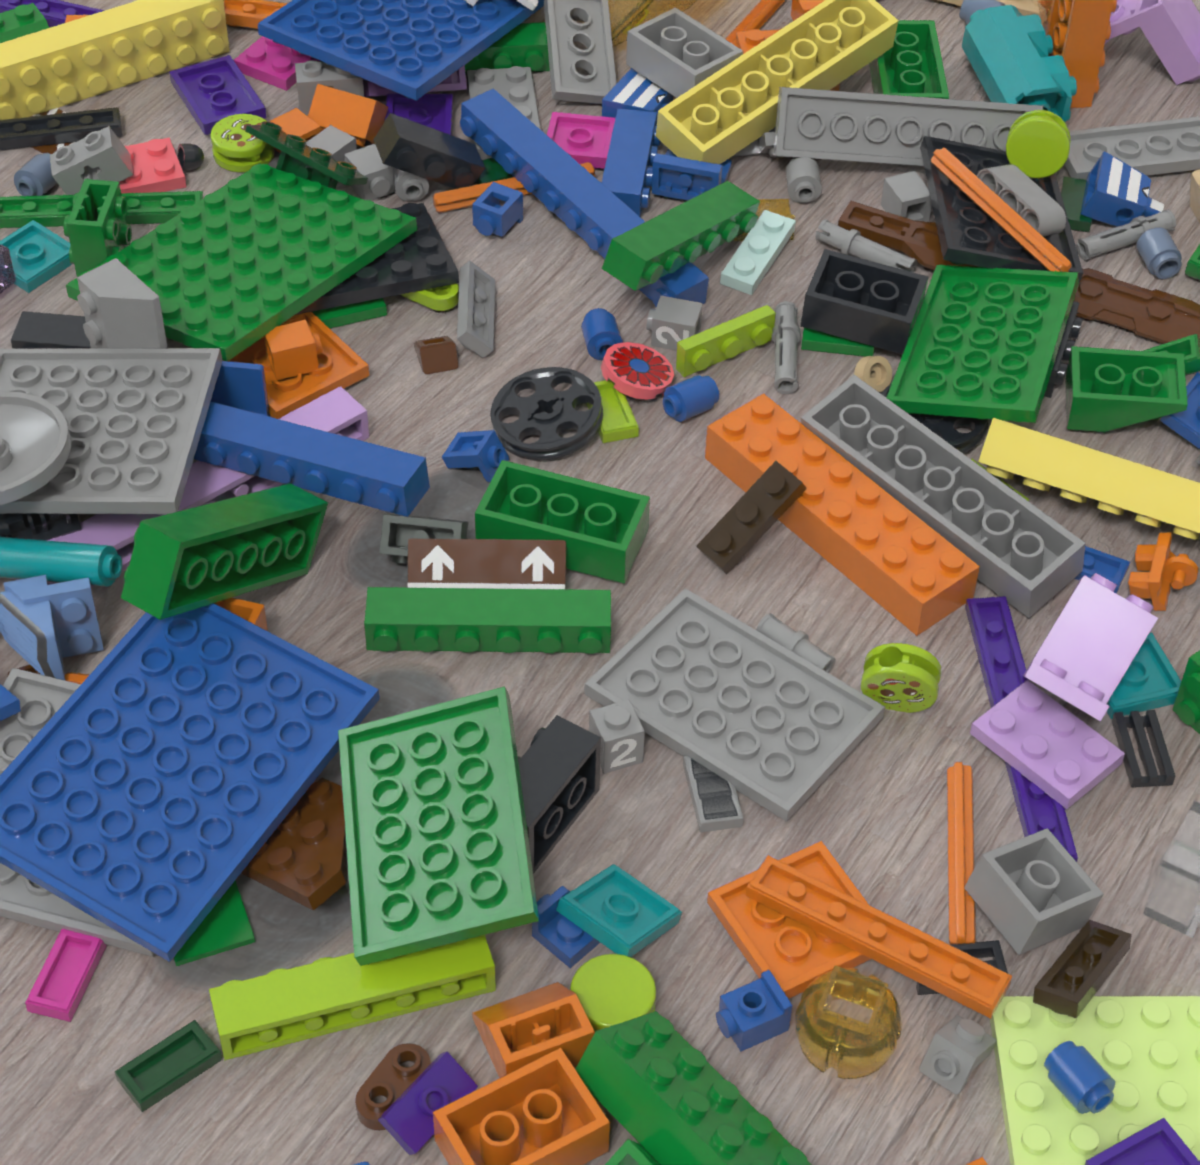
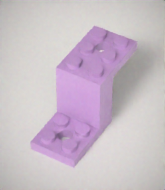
M1117 0L1116 10L1111 12L1109 20L1111 24L1109 40L1121 34H1131L1140 27L1176 85L1200 78V13L1192 0Z
M1095 573L1091 578L1084 575L1079 580L1071 597L1023 676L1101 721L1110 707L1106 705L1158 618L1151 614L1154 606L1133 594L1129 595L1126 599L1114 593L1117 587L1116 584Z

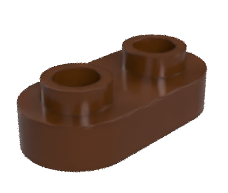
M411 1043L400 1044L392 1048L360 1087L356 1094L355 1103L358 1119L365 1127L378 1131L386 1130L378 1119L431 1064L430 1056L424 1048ZM406 1061L415 1063L407 1068L400 1066L401 1063ZM377 1096H384L387 1098L386 1101L382 1103H374L372 1101V1099Z

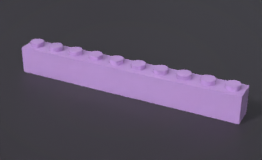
M341 386L279 418L280 420L361 441L369 438L367 410ZM196 461L191 466L178 511L278 487L283 483ZM95 514L80 523L81 531L47 541L111 545L117 550L118 555L122 559L123 571L130 564L135 544L134 535L140 525V521L162 515ZM47 582V583H48V585H50V584H56V583H58V582Z

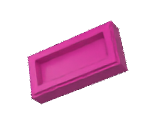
M61 929L25 1002L27 1011L71 1022L107 947L101 938Z

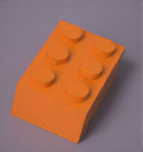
M561 1048L433 1112L435 1142L449 1165H584L609 1152L610 1122Z

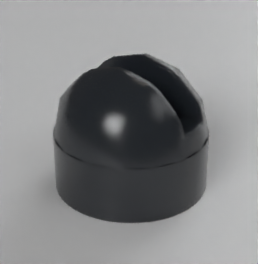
M191 143L179 144L177 157L182 170L191 171L200 167L204 161L202 149Z

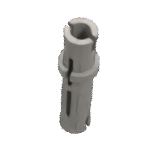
M1167 209L1152 216L1135 217L1128 224L1078 239L1076 244L1077 252L1081 259L1088 260L1097 255L1137 243L1141 235L1149 229L1164 228L1168 232L1175 230L1174 227H1176L1175 216L1171 210Z
M824 219L818 227L824 231L822 233L816 231V240L841 249L842 254L854 255L861 259L914 272L910 269L911 267L916 268L917 259L910 258L864 238L855 229L849 231Z
M784 301L775 307L776 324L772 329V340L775 343L774 388H777V392L781 394H791L798 388L797 344L800 341L801 331L797 326L798 308L795 307L794 303Z

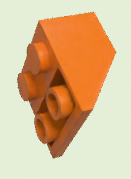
M559 982L472 1012L473 1021L499 1078L559 1048L563 1050L573 1067L576 1068L595 1033L577 994Z

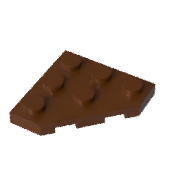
M323 777L313 783L241 873L313 911L345 885L348 871L345 866L347 848L342 786Z

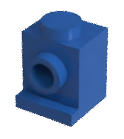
M493 182L472 204L473 226L485 236L493 233L503 237L516 222L521 223L523 221V192ZM500 200L505 201L506 203L503 206H501Z
M767 970L761 973L760 979L721 995L719 1011L716 1012V1020L722 1034L726 1038L732 1037L740 1052L789 1031L793 1005L771 971Z

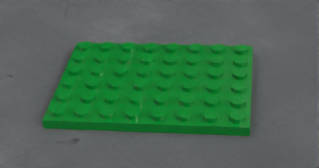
M260 163L252 166L249 171L241 176L230 180L217 191L206 195L204 199L193 206L183 209L180 214L158 225L145 236L132 241L129 246L116 254L108 256L103 262L92 269L82 272L79 276L117 258L159 296L167 338L191 348H220L222 360L229 361L267 335L275 327L280 326L417 231V222L415 217L401 213L399 210L375 204L373 201L352 196L345 191H338L321 185L319 182L310 181L293 173H287L270 167L268 164ZM76 278L66 284L68 297L78 301L77 296L80 294Z

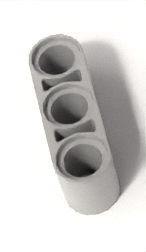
M1015 165L985 168L977 174V177L1043 237L1059 234L1065 228L1066 215L1063 208Z

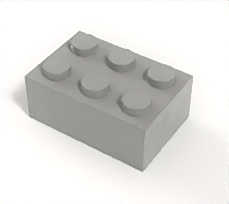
M676 7L627 32L626 65L676 98L743 55V50Z

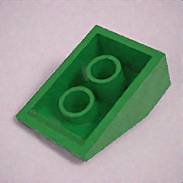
M1071 346L1065 378L1067 429L1106 432L1187 410L1184 354Z

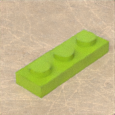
M765 305L677 342L676 370L683 377H686L771 341L776 312L769 305Z

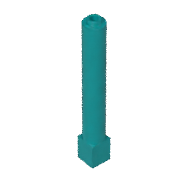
M0 537V578L26 579L46 575L47 582L58 583L89 578L90 585L109 587L122 572V559L118 555L117 550L111 545Z

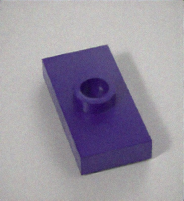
M448 1051L443 1052L382 1114L378 1121L409 1155L416 1154L434 1135L433 1112L474 1092L478 1085Z

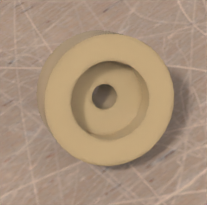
M865 356L857 363L854 375L876 391L883 392L891 383L892 368L889 361L882 356Z

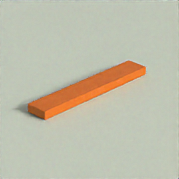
M769 855L747 885V897L990 1019L1011 984L1012 975Z

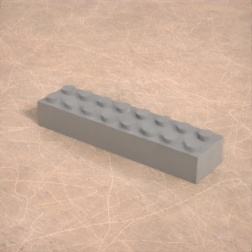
M856 375L850 377L801 417V424L979 565L977 579L1000 597L1006 596L1007 602L1028 618L1083 571L1086 546L1084 541Z

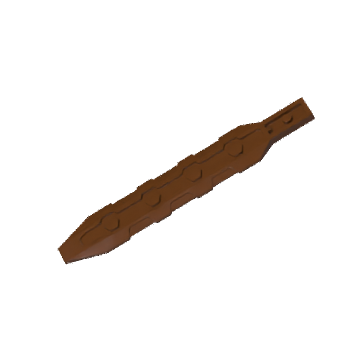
M854 201L849 202L838 221V226L849 231L855 229L861 233L862 237L887 248L902 251L909 257L917 259V262L922 266L935 270L936 265L979 267L969 264L956 265L950 261L943 260L936 222L914 221ZM1090 268L1082 269L1083 276L1074 298L1075 302L1080 303L1077 316L1113 324L1134 331L1138 336L1163 344L1197 334L1200 339V305L1196 302L1157 289L1149 290L1114 279L1112 275Z

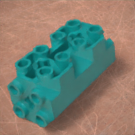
M1013 5L990 7L974 12L970 17V23L965 26L962 48L990 101L1043 106V110L1058 115L1064 122L1070 120L1072 96H1075L1077 92L1076 79L1074 76H1069V71L1061 55L1048 56L1053 52V41L1050 35L1045 34L1040 16L1036 14L1023 16Z

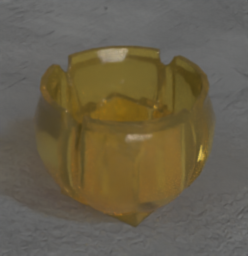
M834 966L833 971L826 972L811 982L803 992L801 1002L797 1006L795 1013V1032L802 1052L808 1061L823 1073L830 1067L836 1069L837 1078L857 1079L878 1071L896 1050L897 1040L900 1038L903 1025L899 1004L894 993L888 987L889 984L882 982L873 974L864 976L859 974L858 969L841 968L838 966ZM844 999L872 1009L873 1013L869 1023L866 1024L828 1010L831 1001Z

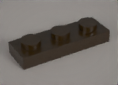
M775 461L696 547L724 573L728 574L807 489L806 486L785 467Z
M1089 919L1034 987L1033 1003L1049 1008L1055 1013L1077 1018L1129 951L1132 934Z

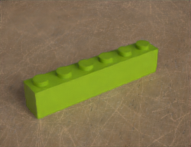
M482 935L360 966L354 958V953L335 958L324 957L315 960L311 964L291 969H275L267 975L243 981L231 980L219 987L209 989L225 1061L496 991L495 964L486 937Z

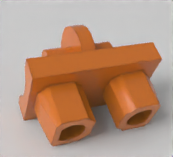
M1171 532L1159 533L1157 544L1137 545L1135 552L1137 571L1150 572H1131L1128 581L1130 594L1143 599H1151L1154 611H1166L1171 586L1174 589H1182L1183 586L1193 584L1198 577L1199 568L1194 561L1189 559L1187 554L1182 553L1176 556L1171 552Z

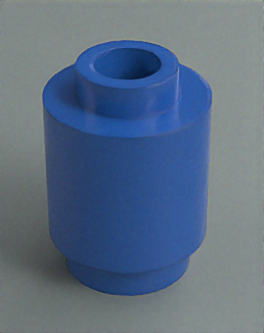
M602 308L593 309L585 315L581 329L588 353L594 359L603 360L608 348L614 344L623 343L616 318Z
M696 375L667 387L664 392L663 407L667 415L673 417L678 422H682L711 410L714 404L719 401V390L711 377Z
M1066 1041L1057 1046L1047 1056L1044 1067L1049 1072V1080L1079 1113L1084 1114L1091 1111L1095 1114L1104 1110L1112 1102L1115 1080L1085 1047L1076 1046L1072 1041Z

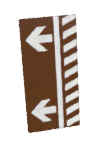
M408 539V588L565 589V540Z

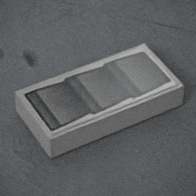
M684 756L683 767L700 833L742 827L743 815L735 786L692 758Z

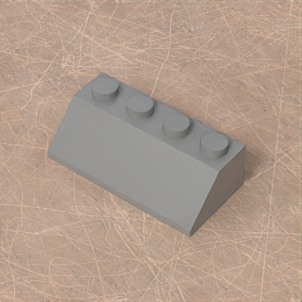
M117 258L77 277L80 290L77 299L84 312L86 323L83 324V329L90 341L91 348H167L159 296Z

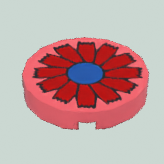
M624 342L614 344L607 349L601 364L602 375L606 381L610 378L615 383L613 388L624 395L636 399H655L657 394L661 393L663 396L665 389L671 385L674 377L673 367L665 356L653 348L638 343Z

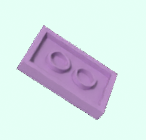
M1029 680L1025 681L975 720L970 730V734L1018 770L1065 809L1072 806L1122 764L1125 755L1123 751Z

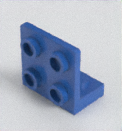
M670 149L667 150L665 155L656 153L652 167L651 194L667 198L690 200L726 182L732 161L727 159L719 165L677 157Z
M222 361L211 402L270 417L263 365Z

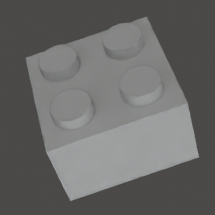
M1048 828L982 854L964 887L1018 955L1083 928L1104 895Z

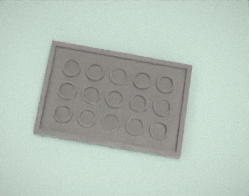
M686 588L585 683L584 694L602 706L629 699L645 733L683 757L688 756L734 785L737 791L786 822L883 718L885 706Z

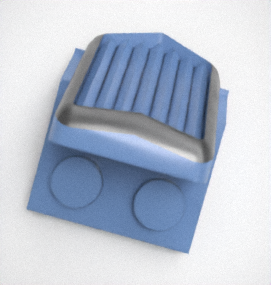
M46 575L4 582L5 591L0 592V632L6 642L41 675L65 680L62 658L104 650L89 578L48 585Z

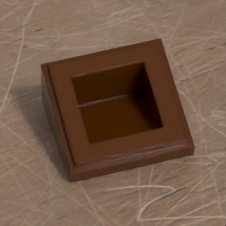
M441 336L418 340L414 343V348L424 374L458 368L456 345L450 337Z

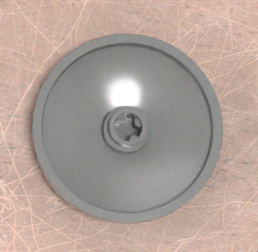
M0 392V505L21 499L47 484L59 473L70 454L71 436L63 413L53 403L36 395L22 392Z

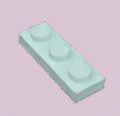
M764 210L755 226L750 230L722 271L720 284L752 295L794 233L796 220Z

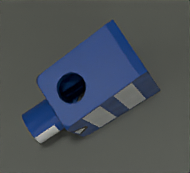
M631 68L602 99V117L616 118L617 109L657 112L658 117V110L672 102L674 96Z
M1104 151L1087 176L1081 214L1118 227L1130 223L1133 218L1138 216L1148 217L1163 211L1164 204L1149 197L1151 180L1148 176Z

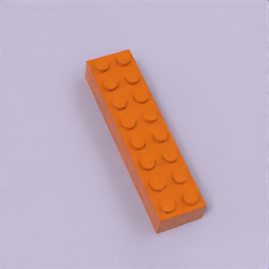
M764 393L707 426L705 459L744 492H747L775 461L803 482L807 489L778 520L916 636L966 604L967 599L974 598L979 565Z

